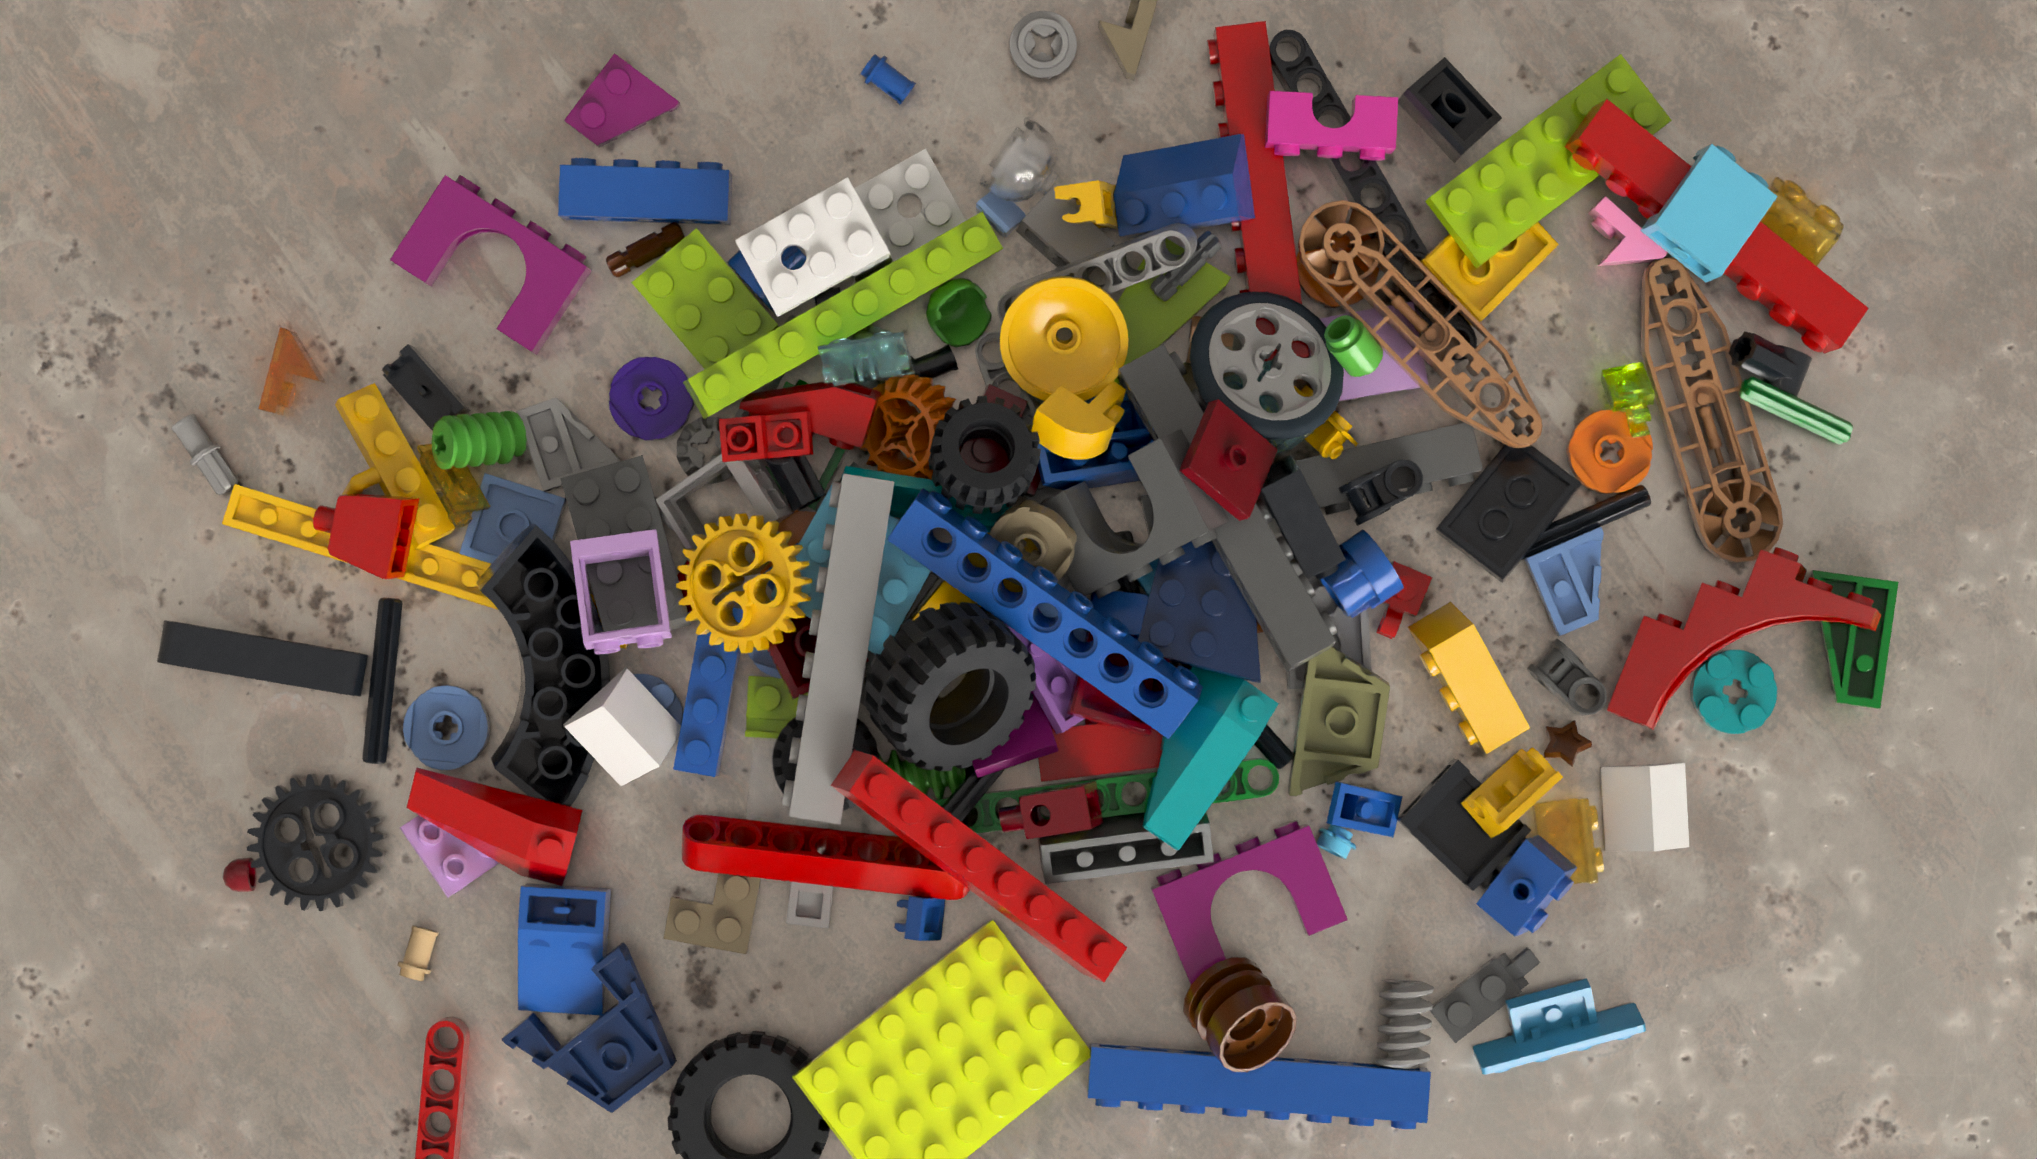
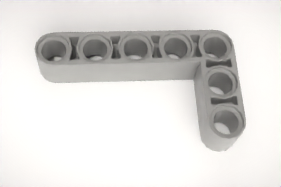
M1170 224L1017 283L1007 290L998 301L997 311L1001 323L1003 322L1006 311L1011 305L1012 296H1018L1032 284L1047 278L1070 276L1092 282L1088 277V267L1096 266L1105 272L1107 278L1106 284L1098 286L1110 294L1176 269L1185 264L1195 252L1197 247L1196 234L1186 224ZM1175 236L1181 239L1185 246L1184 254L1174 255L1170 253L1166 248V237ZM1135 251L1140 253L1145 259V269L1136 270L1130 267L1126 259L1127 252ZM1032 396L1034 400L1038 403L1042 404L1044 402L1043 400H1040Z

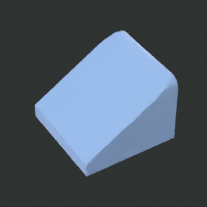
M995 188L976 203V211L978 213L983 211L989 224L1002 237H1007L1026 216L999 188Z

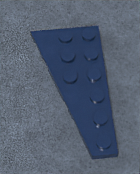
M1190 541L1182 546L1186 554L1163 566L1159 560L1138 641L1141 643L1147 641L1155 645L1163 653L1165 660L1261 683L1256 618L1212 541L1197 548Z

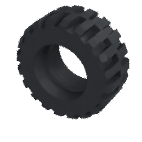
M956 602L940 604V609L937 610L927 608L919 612L920 617L913 621L908 619L900 625L901 630L894 637L890 634L883 643L884 650L882 653H876L871 663L873 673L868 674L865 690L868 693H866L865 701L871 720L903 758L909 763H914L916 767L925 770L952 771L953 766L962 769L971 766L972 761L975 759L984 760L992 755L991 750L999 744L1003 746L1010 739L1009 734L1014 728L1019 729L1023 723V713L1025 710H1030L1033 702L1031 691L1035 690L1036 687L1035 663L1032 655L1027 651V647L1000 619L975 603L960 602L958 605ZM966 673L963 680L954 690L935 701L940 692L951 681Z
M752 1031L749 1034H741L740 1032L729 1034L726 1038L718 1041L715 1040L705 1046L683 1069L677 1079L674 1090L671 1092L668 1130L672 1131L674 1139L672 1146L676 1155L680 1154L683 1159H819L829 1137L830 1127L792 1078L794 1074L811 1062L808 1058L809 1054L801 1047L796 1048L788 1043L789 1039L779 1035L777 1037L765 1035V1032ZM742 1075H758L773 1081L784 1092L790 1106L791 1119L786 1135L776 1146L758 1154L740 1153L729 1148L719 1139L711 1121L712 1102L718 1090L731 1079Z

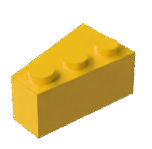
M1452 602L1447 603L1407 627L1422 651V654L1419 656L1427 671L1432 677L1436 675L1441 683L1442 688L1439 689V693L1451 712L1456 709L1460 715L1462 722L1457 725L1470 746L1477 743L1488 754L1530 729L1476 627Z

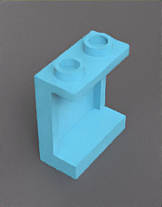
M1713 144L1697 151L1693 157L1695 163L1658 214L1649 217L1640 230L1705 283L1723 275L1778 197L1768 189V183L1761 176L1747 172L1736 163V158L1730 151Z

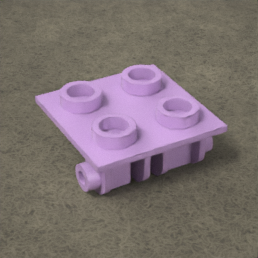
M419 815L400 827L447 898L456 894L469 883L499 864V862Z

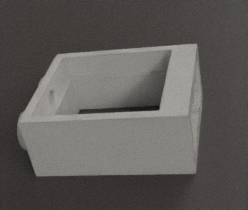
M720 454L656 499L657 504L661 508L660 515L662 520L671 530H675L683 543V549H697L692 540L694 534L707 536L705 528L689 505L686 497L728 468L757 514L763 515L764 525L768 521H778L780 523L794 513L761 459L722 462V454Z

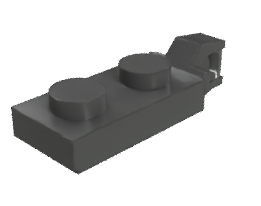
M1528 947L1511 960L1506 953H1503L1498 958L1493 957L1435 1002L1430 1012L1450 1038L1457 1043L1506 1004L1505 1000L1513 999L1522 992L1521 989L1529 984L1524 976L1535 968L1540 961Z

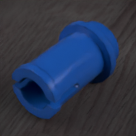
M874 54L860 73L866 78L864 83L867 85L870 82L897 101V104L901 105L916 83L886 62V56L880 58Z

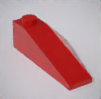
M416 768L406 807L517 874L563 886L583 812L581 809L421 768Z

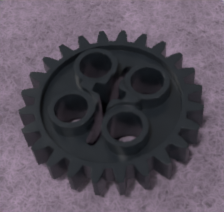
M315 774L307 775L306 786H303L298 777L291 778L290 792L284 786L277 785L275 791L279 799L275 800L271 797H264L262 802L268 811L253 812L254 818L261 822L260 827L250 828L247 833L258 837V843L247 846V851L259 852L260 857L250 864L251 868L263 867L265 870L258 879V882L263 883L272 880L274 885L271 888L270 895L275 896L285 891L284 904L287 906L291 905L297 897L300 898V907L303 911L309 909L313 900H315L319 911L326 910L328 898L331 899L336 908L343 906L342 893H345L352 900L357 899L359 895L355 885L358 884L364 888L370 887L372 884L365 874L367 872L379 873L381 871L380 867L372 862L373 857L386 855L384 850L375 847L376 841L387 838V834L375 832L374 826L381 823L383 817L370 818L368 814L375 806V802H368L363 805L359 802L364 792L362 788L355 790L351 794L347 793L349 787V780L347 779L342 780L337 787H333V775L331 774L325 775L321 785L318 784ZM327 803L334 805L339 811V820L333 827L325 825L320 818V811ZM304 806L308 807L310 811L312 829L307 819L303 816L302 808ZM286 818L293 819L299 826V835L294 841L286 840L281 834V823ZM314 834L316 836H324L326 843L320 846V851L318 848L310 849L308 841L314 838ZM340 843L347 844L353 851V861L347 867L337 863L334 856L335 848ZM322 857H324L327 866L331 870L332 876L330 878H327L324 874ZM300 858L308 859L313 865V876L308 881L301 880L295 873V864Z

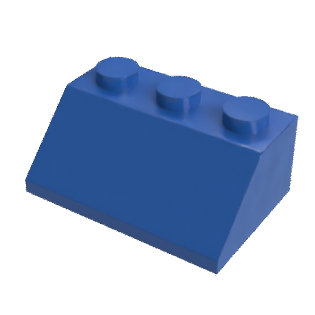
M1244 134L1123 155L1114 191L1119 236L1137 238L1175 223L1186 224L1191 229L1255 219Z

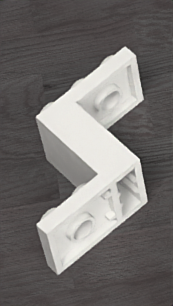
M925 148L856 188L853 187L847 177L741 236L735 242L774 312L779 317L853 276L856 283L965 222L966 219ZM914 195L920 199L922 210L916 217L906 218L898 212V202L902 197ZM790 246H799L806 252L805 264L796 270L788 269L782 264V254Z

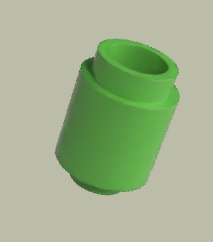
M1344 315L1334 319L1327 326L1324 334L1326 346L1350 376L1361 377L1377 369L1383 357V349L1360 320Z

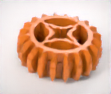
M908 374L902 377H891L885 383L874 387L873 389L880 391L881 394L867 439L863 446L859 448L868 451L870 454L866 464L871 466L878 465L877 471L932 480L933 470H929L932 439L939 420H944L945 412L953 406L956 400L951 397L944 398L946 386L933 385V378H919L918 375ZM906 400L916 405L920 409L921 413H919L914 406H910Z

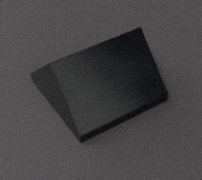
M1446 57L1411 85L1398 100V104L1454 163L1502 119L1497 111Z

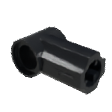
M1745 331L1742 336L1733 340L1728 353L1732 359L1731 365L1796 397L1812 361V358L1803 352L1786 346L1776 345L1755 333Z
M806 455L765 459L793 512L803 509L826 496Z

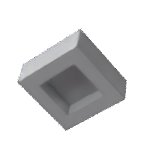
M791 882L786 924L829 928L834 887Z

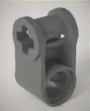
M1556 638L1552 642L1553 648L1536 665L1531 664L1527 670L1545 689L1555 695L1573 713L1582 716L1596 714L1606 704V688L1584 666L1578 656ZM1561 659L1562 662L1549 674V670ZM1582 684L1591 686L1596 693V701L1588 709L1579 706L1575 700V692Z

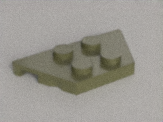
M1335 647L1306 662L1293 751L1294 757L1292 759L1288 786L1289 796H1298L1303 794V790L1324 783L1330 785L1344 780L1350 774H1362L1379 766L1390 685L1386 680Z

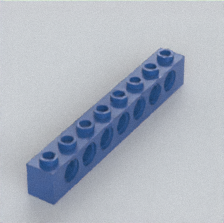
M922 488L887 540L1169 739L1200 698L1203 686L1199 684L1196 675L1185 667L1178 666L1176 668L1163 658V653L1155 645L1147 641L1141 643L1128 634V628L1118 619L1112 616L1106 618L1093 609L1092 602L1083 594L1076 591L1071 593L1059 585L1058 579L1052 572L1041 566L1035 568L1025 561L1020 550L1006 541L1000 543L987 534V528L980 521L971 516L963 517L952 509L951 502L945 496L936 491L928 492ZM937 527L946 529L951 534L952 541L948 543L940 542L935 538L933 529ZM979 553L983 555L988 566L983 568L974 566L969 561L968 554ZM1014 578L1018 580L1023 587V591H1009L1004 586L1003 579ZM1041 603L1052 604L1057 609L1058 616H1044L1039 611L1038 605ZM1076 628L1087 629L1092 634L1094 640L1082 642L1075 637L1073 630ZM1112 653L1122 654L1127 658L1129 665L1124 667L1115 666L1110 662L1108 655ZM1155 678L1162 683L1164 689L1158 692L1151 691L1145 687L1143 680Z

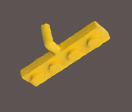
M370 384L339 398L335 406L370 467L354 475L348 482L342 495L362 494L364 489L379 484L385 495L420 498L411 541L415 550L451 534L455 530V526L376 384Z

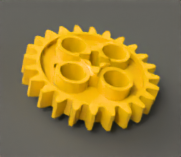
M747 513L735 514L734 521L731 516L719 517V526L715 523H706L704 525L707 536L703 534H694L692 536L697 549H683L682 552L690 560L689 565L677 566V570L686 574L687 577L686 581L677 583L676 588L687 590L688 596L682 598L678 603L684 606L691 605L692 611L686 616L685 620H699L700 624L697 627L696 634L704 635L711 632L709 638L711 646L720 645L724 641V651L726 652L736 651L738 646L741 653L753 652L754 647L757 651L769 649V641L772 644L784 641L781 631L785 633L796 631L791 618L805 617L806 614L798 607V603L811 601V597L801 592L802 586L812 583V579L802 577L800 571L808 567L810 563L809 561H797L795 556L800 553L803 547L802 545H788L792 536L791 531H782L777 534L778 521H768L764 525L763 515H752L749 520ZM749 543L755 550V558L751 564L745 557V549ZM770 561L773 563V568L771 570H769L765 574H760L744 583V576L756 575L759 572H761L762 569H764L770 563ZM715 566L718 567L722 575L718 587L712 580V570ZM770 580L774 582L777 588V594L773 601L766 593V586ZM744 583L743 591L731 592L718 605L715 604L716 597ZM736 603L743 610V617L740 623L733 616V607Z

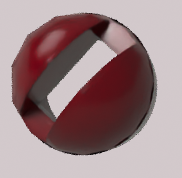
M238 858L231 861L225 867L223 880L228 888L238 892L255 890L257 881L256 868H251L250 866L254 861L253 858Z

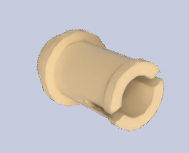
M412 925L403 962L398 961L397 966L401 967L400 976L424 981L425 974H430L431 972L427 967L438 932Z

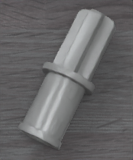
M194 414L186 416L172 426V431L176 433L192 457L190 460L191 465L198 466L216 494H225L233 489L234 484H238L237 478L218 452L220 445L212 443Z

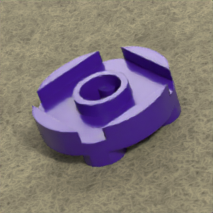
M638 357L629 361L617 371L610 386L609 410L614 421L627 434L645 441L663 440L673 436L687 423L694 407V401L683 384L688 377L681 368L666 359ZM648 387L652 392L657 389L662 392V396L658 399L661 405L657 409L651 406L645 409L642 408L640 403L644 400V396L641 392Z

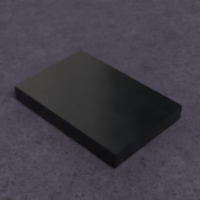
M1505 444L1436 528V533L1503 583L1580 489L1582 483L1532 445L1518 449Z

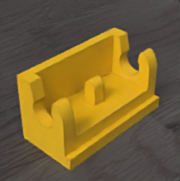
M1096 180L1054 187L1055 199L1070 200L1073 198L1076 199V205H1081L1078 213L1065 214L1062 216V219L1069 223L1092 222L1099 229L1109 227L1118 230L1114 201L1116 185Z
M1531 747L1526 752L1521 748L1465 798L1461 804L1489 837L1493 838L1506 831L1557 784L1563 776L1559 771H1555L1536 749Z

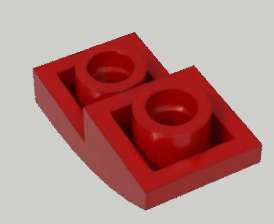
M810 412L719 419L722 462L814 455Z

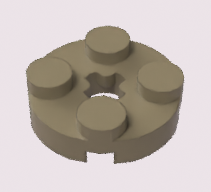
M1025 500L1018 506L1011 507L1003 512L989 534L1000 543L1006 541L1020 550L1025 561L1035 568L1037 566L1046 568L1056 576L1058 581L1064 576L1073 561L1075 544L1077 542L1075 531L1069 527L1067 522L1057 512L1040 505L1034 500ZM1024 538L1036 540L1042 552L1036 549L1031 553L1024 549L1026 546ZM1006 578L1010 582L1022 586L1018 580Z

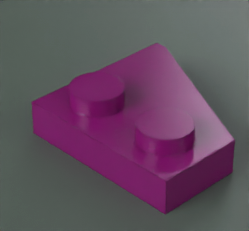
M614 53L564 121L600 148L616 140L618 136L628 131H634L646 125V122L668 111L676 110L680 102Z

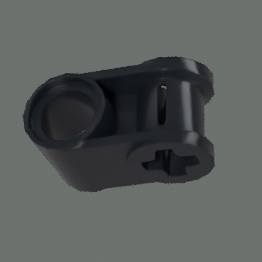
M1402 459L1375 472L1370 471L1338 489L1341 494H1346L1357 515L1354 521L1358 526L1390 510L1392 506L1416 494L1423 484V474L1416 463ZM1398 467H1406L1414 474V484L1408 491H1399L1392 485L1391 475ZM1360 489L1363 491L1370 505L1369 508L1367 507L1361 493L1359 492Z

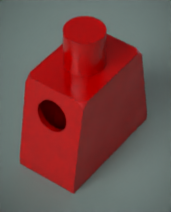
M372 494L339 495L336 508L320 505L316 509L313 517V527L315 530L330 533L328 545L330 555L382 579L405 577L420 498Z

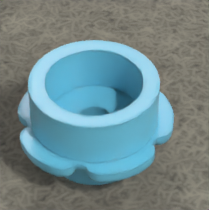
M1331 824L1328 829H1319L1320 836L1316 843L1321 849L1342 859L1347 858L1351 849L1356 850V845L1350 841L1353 834L1346 829Z

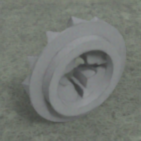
M1036 11L1024 16L1015 25L1011 33L1010 53L1017 67L1031 77L1050 79L1066 71L1076 54L1077 40L1072 26L1061 15L1051 11ZM1032 31L1036 36L1039 35L1043 39L1048 36L1052 37L1055 33L1058 34L1051 43V49L1055 56L1054 59L1050 55L1047 56L1044 52L1030 57L1036 46L1034 36L1031 34Z
M710 416L704 419L700 417L686 425L677 440V460L688 476L702 468L705 463L703 460L704 454L698 451L697 448L692 447L693 443L698 445L700 443L707 444L709 438H712L713 432H716L715 444L721 449L719 419L722 418ZM728 468L707 484L722 482L733 474Z

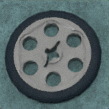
M1244 292L1224 298L1210 307L1199 320L1191 340L1190 361L1193 378L1202 398L1207 404L1219 399L1262 437L1269 440L1292 439L1308 434L1324 424L1336 409L1341 397L1344 370L1326 346L1324 334L1327 327L1320 318L1304 305L1286 296L1269 292ZM1265 318L1271 321L1275 327V334L1265 335L1261 333L1256 327V319ZM1225 333L1235 335L1241 343V350L1232 351L1227 349L1222 343L1221 335ZM1302 341L1307 344L1311 351V357L1301 358L1297 356L1292 350V342ZM1277 349V353L1271 361L1270 371H1267L1258 382L1257 378L1263 370L1264 360L1268 359L1273 351ZM1233 372L1237 374L1243 382V388L1239 390L1229 388L1224 383L1223 373ZM1302 379L1307 381L1313 389V396L1303 397L1299 395L1294 389V380ZM1262 395L1273 397L1279 405V412L1270 413L1265 411L1260 405L1259 397Z

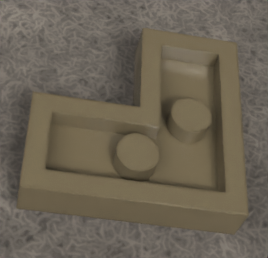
M718 873L713 904L672 896L663 939L747 954L761 878Z

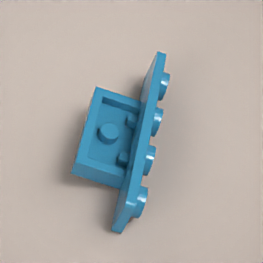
M1586 978L1505 1000L1513 1035L1473 1046V1051L1482 1074L1502 1073L1516 1066L1531 1062H1543L1553 1056L1572 1051H1584L1594 1045L1612 1040L1628 1039L1635 1034L1645 1032L1646 1027L1635 1003L1596 1012L1592 989Z

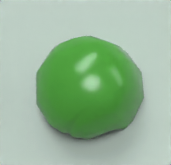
M958 278L947 281L930 295L926 310L928 324L944 343L955 348L970 345L982 336L991 321L992 314L985 303L987 296L976 283L969 279Z

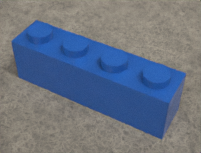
M572 158L571 165H560L558 216L563 220L731 225L732 174L730 170H723L722 163L698 162L697 169L680 168L681 162L662 160L655 161V168L638 167L639 161L630 159L613 160V166H596V159Z

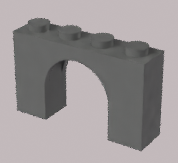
M1182 429L1163 436L1128 455L1153 507V527L1145 543L1140 544L1127 541L1118 536L1109 527L1085 481L1040 503V505L1057 512L1077 535L1074 558L1066 571L1076 592L1084 596L1095 592L1098 599L1121 588L1118 579L1127 575L1129 581L1132 582L1153 571L1149 564L1150 562L1159 558L1163 566L1186 554L1182 548L1183 545L1192 541L1194 547L1197 548L1217 538L1218 535L1215 528L1229 522L1222 506L1179 471L1190 447Z

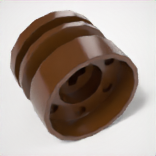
M1231 957L1215 963L1202 972L1191 984L1184 998L1183 1012L1188 1022L1197 1030L1199 1036L1207 1042L1210 1050L1222 1065L1233 1072H1249L1263 1067L1286 1048L1296 1031L1297 1017L1291 1005L1278 990L1272 987L1270 980L1267 976L1263 975L1257 964L1246 957Z

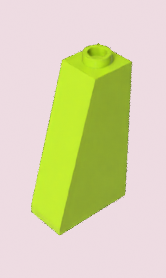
M1166 238V248L1170 253L1181 255L1185 252L1184 248ZM1145 259L1142 260L1137 270L1145 269ZM1206 262L1182 287L1178 285L1176 287L1177 292L1165 302L1160 300L1150 288L1151 284L1160 275L1126 287L1117 302L1126 320L1129 336L1128 352L1124 365L1166 343L1225 289L1231 277ZM1116 378L1114 381L1120 385L1118 378Z

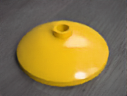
M1051 277L1032 284L1014 299L1007 309L1001 325L1000 350L1008 373L1023 390L1043 401L1061 385L1083 401L1095 397L1110 382L1113 383L1117 378L1118 369L1123 367L1128 352V328L1119 305L1104 289L1090 281L1077 277ZM1060 328H1069L1073 333L1072 337L1068 340L1059 339L1056 333Z

